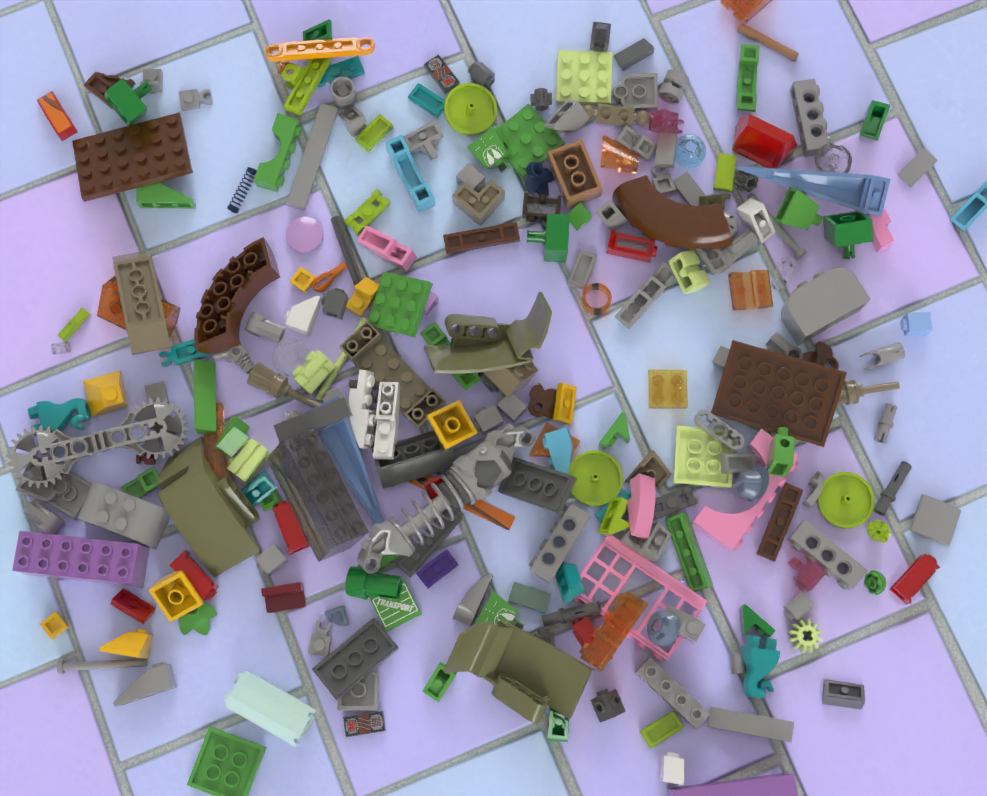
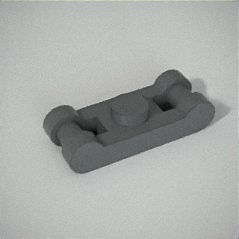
M689 485L655 498L653 520L698 504L697 498H694L692 494V486ZM685 494L687 501L682 503L679 496ZM661 504L663 510L658 512L656 505Z

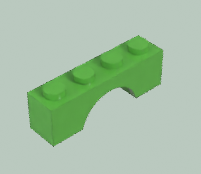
M277 113L272 127L274 137L281 142L280 151L274 159L259 163L254 177L257 187L278 192L279 187H282L284 184L285 170H288L291 160L289 159L291 153L294 154L296 139L302 133L299 119Z

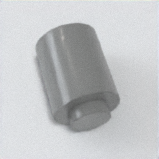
M801 591L784 606L785 611L783 613L788 620L798 622L815 605Z

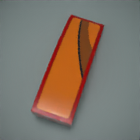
M53 91L37 99L39 106L62 141L78 133Z

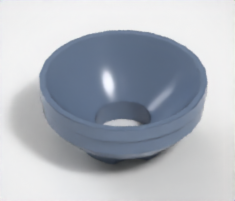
M665 609L653 613L647 624V635L650 641L658 646L666 647L677 639L680 631L678 616L674 612ZM659 620L660 628L654 631V623Z

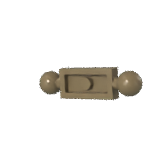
M599 103L597 109H594L591 105L582 107L590 117L589 119L596 117V123L627 125L632 127L633 121H636L639 125H646L650 120L649 113L644 110L639 111L637 114L634 113L635 107Z

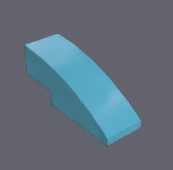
M987 181L950 218L963 232L987 208Z

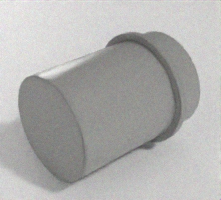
M731 653V674H745L746 668L741 653Z

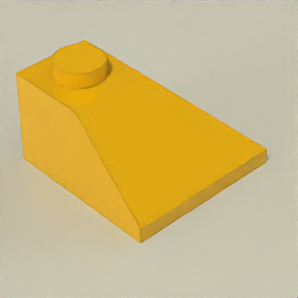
M121 371L83 381L91 417L129 407Z
M460 400L426 416L445 450L478 434Z
M182 570L171 572L160 578L149 589V592L170 623L204 604Z
M136 628L135 632L128 631L99 648V651L148 659L153 635L147 634L148 630Z

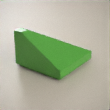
M275 489L260 504L265 512L275 508L277 503L284 500L277 489Z

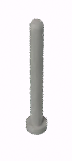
M750 193V194L748 195V199H749V198H753V199H755V200L761 202V201L755 196V194ZM767 210L775 231L795 253L794 258L796 260L802 258L807 251L804 248L801 249Z
M127 659L72 663L58 660L57 673L64 674L65 671L145 667L147 660Z

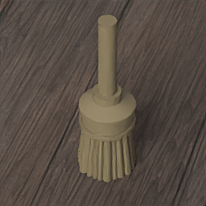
M261 362L255 364L247 379L248 385L267 391V394L273 395L276 399L282 395L285 397L288 395L311 408L321 405L313 399L291 389L292 386L288 385V377L275 373Z
M855 380L844 381L837 405L844 403L846 405L850 403L856 404L864 394L899 389L900 384L897 381L863 386L858 385Z

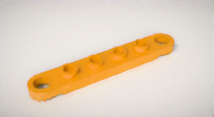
M370 37L283 42V44L274 43L273 45H267L268 47H265V55L269 61L369 55L374 52L375 43Z

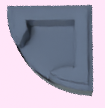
M344 605L325 611L326 616L333 623L341 626L350 625Z

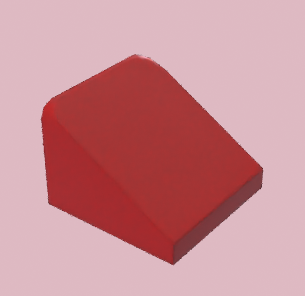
M441 476L423 483L431 500L438 496L431 487V483H434L439 488V484L443 482Z

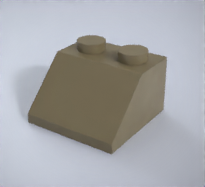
M531 362L516 367L483 373L509 397L526 386L539 370Z

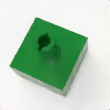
M122 78L105 91V100L127 126L133 125L147 113L148 108L141 101V98L150 91H153L150 85L148 86L149 83L146 80L132 90Z
M851 211L823 216L824 238L836 248L843 247V259H850V256L852 259L855 258V244L873 242L872 219L863 212Z
M547 214L546 230L544 232L527 230L526 243H543L545 245V262L566 263L570 215Z

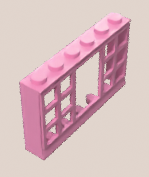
M613 535L605 537L580 574L581 579L585 577L596 586L588 597L581 593L572 599L577 604H580V602L583 604L592 603L594 601L591 599L598 588L611 595L604 608H602L601 613H597L603 617L602 621L610 627L615 625L620 629L619 633L627 639L629 637L635 639V644L641 649L645 650L647 648L652 651V656L660 662L662 660H669L683 637L678 635L669 650L665 652L642 636L640 632L658 606L666 609L667 606L661 603L667 592L671 591L681 598L675 607L679 610L684 601L694 607L695 611L691 615L694 618H697L707 603V600L646 558L629 549ZM604 546L617 554L609 566L597 558ZM619 557L632 564L625 577L612 569ZM594 561L606 569L599 581L586 573ZM635 568L665 587L637 631L607 611ZM609 572L622 580L614 592L602 585ZM655 622V623H654V626L659 629V628H660V624H658L657 622Z

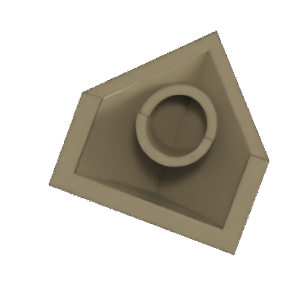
M651 450L624 482L630 483V480L640 473L655 478V486L660 488L672 473L656 452Z

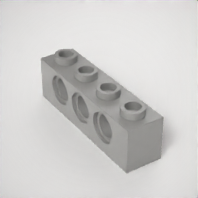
M815 79L794 81L791 85L790 93L803 155L807 157L826 154L831 146L830 136H827L826 132L827 120L823 118L824 106L819 99L820 87L816 85ZM804 99H809L811 103L806 102ZM808 115L813 116L815 120L809 119ZM811 132L817 133L819 137L813 136Z
M572 503L569 507L564 506L561 515H559L562 517L560 522H555L549 531L552 534L549 540H543L539 547L542 550L538 557L534 555L529 563L531 567L530 572L549 584L591 517L590 514ZM571 521L574 524V529L571 531L565 530L563 527L564 522ZM559 537L563 539L564 545L556 547L553 544V540ZM546 554L552 555L554 562L552 564L544 563L543 556Z
M803 520L787 539L791 542L789 545L794 550L802 551L810 563L819 565L821 567L820 570L826 576L835 578L837 585L844 590L854 589L868 571L807 520ZM807 539L814 541L813 549L806 545ZM823 551H826V552L829 553V555H830V560H829V561L823 560V558H822V552H823ZM839 564L845 567L846 571L844 574L839 573L837 569Z
M647 658L636 670L635 674L694 729H698L710 715L699 702L652 658Z

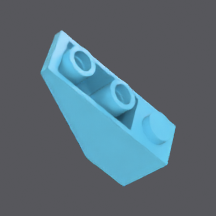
M568 427L545 433V438L542 440L545 450L549 449L551 457H548L551 469L554 468L556 471L569 474L573 442Z

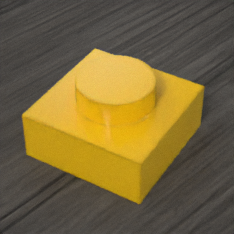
M300 266L289 282L306 293L316 277Z
M57 611L40 623L52 640L69 628Z

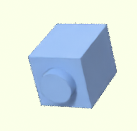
M907 313L900 323L901 330H904V336L928 335L932 331L931 313Z

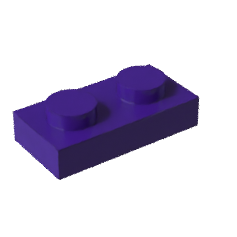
M446 549L416 572V574L427 589H429L459 564Z

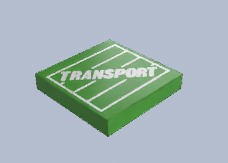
M403 579L402 591L398 600L369 596L386 632L422 614L405 579Z

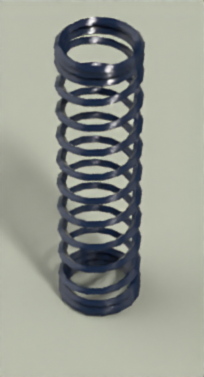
M247 167L246 174H244V178H242V181L243 179H246L249 182L254 183L252 180L247 179L245 175H248L249 177L254 179L257 170L251 167ZM243 181V182H240V185H241V183H244V184H246L247 186L252 187L250 184H248V183H246V182H244V181ZM242 185L238 186V190H235L236 193L233 194L234 197H232V201H230V204L227 206L228 210H230L233 213L239 212L240 209L232 205L231 202L236 203L239 206H242L240 203L235 202L233 198L241 202H244L243 200L237 198L235 195H239L242 198H246L245 196L239 194L237 191H241L242 193L247 195V192L239 188L243 187L244 189L250 191V189H248L247 187H244Z

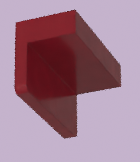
M301 582L261 588L262 597L265 598L267 613L306 607L304 587Z

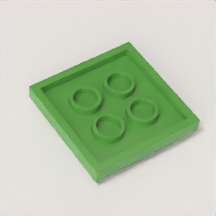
M529 103L500 126L512 150V154L505 160L523 179L527 176L526 168L529 163L539 162L542 164L547 160V151L565 145V142L553 129L545 128L546 121Z
M383 272L367 321L376 329L415 338L433 283Z
M209 726L187 785L214 796H248L267 747Z

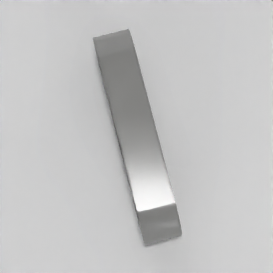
M708 410L697 412L694 417L695 425L731 451H738L744 446V437ZM699 415H700L701 417L704 416V415H706V416H707L706 420H707L709 423H711L712 420H714L715 423L711 426L710 429H708L707 427H708L710 424H708L707 422H703V424H702V423L700 422V419H701V418L699 417ZM717 425L722 426L725 430L721 436L716 435L714 432V427ZM728 432H730L731 434L729 435V437L732 439L738 438V443L740 445L736 444L735 446H732V440L727 438L725 441L723 439L726 437Z

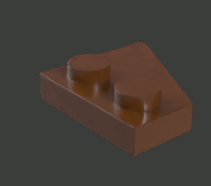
M95 72L84 83V87L113 109L104 98L105 91L121 79L118 76ZM132 79L125 80L131 88L136 84Z

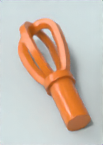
M342 262L333 270L331 269L314 278L312 281L313 289L318 293L324 292L332 284L334 278L347 268V265ZM331 276V277H330L324 284H322L320 287H316V285H317L319 282H321V281L324 280L325 278Z

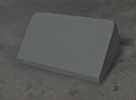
M643 38L613 55V57L624 71L652 55L655 48Z
M824 679L822 704L862 709L865 704L864 685Z

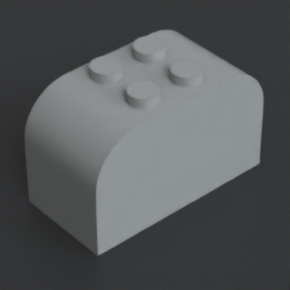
M834 268L826 273H823V271L817 273L810 282L805 280L796 286L797 289L792 292L781 309V319L795 343L799 346L861 311L871 299L851 271L845 268Z
M93 481L77 518L157 549L170 516L162 507Z

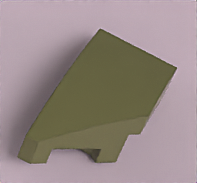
M722 193L699 196V206L720 203L722 210H724V202L726 199H730L731 194Z

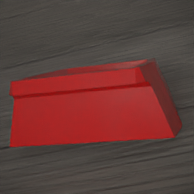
M751 114L741 116L735 126L732 151L766 168L778 169L783 162L793 155L797 147L794 135Z

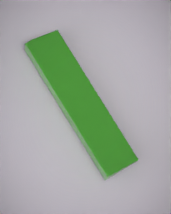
M194 360V428L197 434L217 433L216 363L212 361Z
M682 512L666 518L665 521L669 532L672 534L671 538L689 588L697 592L712 587L713 583L688 513Z

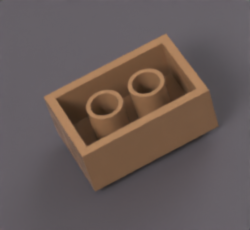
M582 139L547 151V162L566 209L576 206L580 202L584 203L601 197L603 188Z

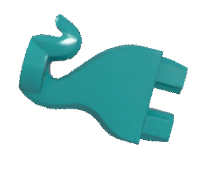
M80 398L71 399L62 404L40 401L36 402V406L27 409L30 419L39 418L40 424L32 426L39 430L40 425H42L44 431L50 426L51 433L56 429L62 432L69 421L73 428L83 431L84 427L78 423L88 421L91 417L87 401ZM78 410V414L72 417L73 413Z
M747 635L745 646H741V656L746 665V675L743 681L744 692L746 696L766 698L765 687L770 692H773L774 689L769 680L762 678L775 668L781 651L776 650L777 639L763 637L762 648H759L760 637Z

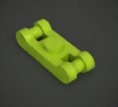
M376 189L353 214L345 219L344 223L348 227L351 226L354 229L353 231L359 235L366 225L369 226L390 206L391 201L388 198H384L382 193ZM376 201L380 203L378 207L373 205ZM358 218L362 220L359 224L356 222Z

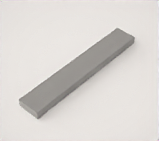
M320 104L287 200V205L303 210L306 209L339 111L337 107Z

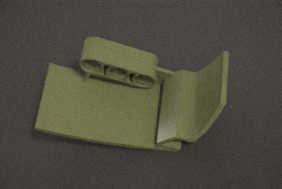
M538 292L528 316L524 320H515L511 324L497 323L491 317L450 314L444 320L447 332L452 337L450 345H424V351L434 373H477L531 363L534 358L530 348L540 349L542 347L551 321L552 310L543 293Z
M203 436L188 444L179 452L174 453L172 457L170 456L159 474L157 485L161 488V491L157 493V496L184 539L215 578L259 552V546L245 529L259 521L260 516L230 477L226 476L219 480L214 474L210 464L204 457Z
M499 620L498 625L491 621H485L460 633L443 672L446 674L470 672L477 677L486 679L494 685L491 694L496 699L528 721L539 723L547 705L568 719H571L593 669L546 641L508 622Z

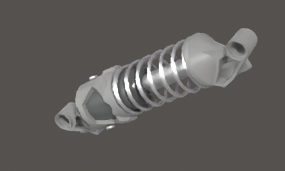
M508 424L502 430L487 433L485 440L466 456L461 455L452 462L448 475L446 477L441 475L443 482L439 484V488L434 483H431V487L438 494L437 497L431 501L427 494L421 491V495L428 502L422 509L415 500L411 499V503L418 511L411 517L404 508H401V511L408 519L402 525L394 516H391V519L388 518V520L373 525L369 537L360 544L362 548L357 556L358 565L371 574L377 572L380 568L381 558L384 554L410 557L415 552V547L410 539L417 545L423 546L424 539L421 532L428 537H434V530L431 524L438 529H443L444 522L442 517L453 521L454 513L452 509L463 513L464 504L473 505L478 500L483 501L492 493V489L511 474V463L515 447H530L535 442L534 432L524 426L513 427L512 424ZM448 509L451 518L443 513V511ZM437 517L441 526L433 521V519ZM427 525L430 533L423 529V527ZM416 533L420 541L413 537ZM371 559V562L366 565V562Z

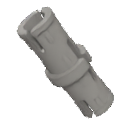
M885 404L882 418L878 420L879 427L874 437L875 441L879 439L880 443L887 442L886 440L890 428H893V419L898 409L896 405L892 407L893 404Z

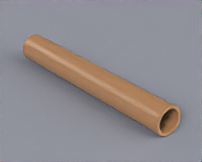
M743 23L740 24L737 30L793 61L799 55L798 52Z

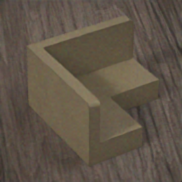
M491 180L479 193L464 182L452 195L453 204L480 226L505 199V191Z

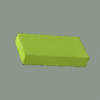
M379 114L355 138V142L369 153L394 128L393 124Z
M718 153L713 190L732 192L737 160L736 155Z
M672 710L639 732L651 749L682 730L684 726L674 710Z

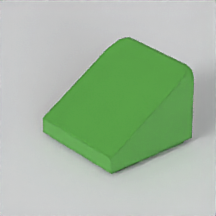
M581 202L567 214L570 215V223L577 231L592 219L591 213Z

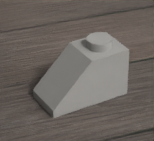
M568 99L544 126L553 130H578L585 125V122L590 117L578 101Z
M667 605L665 610H670L678 616L680 621L679 635L692 643L697 642L706 624L681 610Z

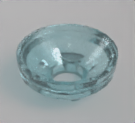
M685 134L679 137L676 143V162L684 167H695L701 164L706 156L704 141L699 136L693 134ZM689 142L694 143L696 149L688 151L685 145Z

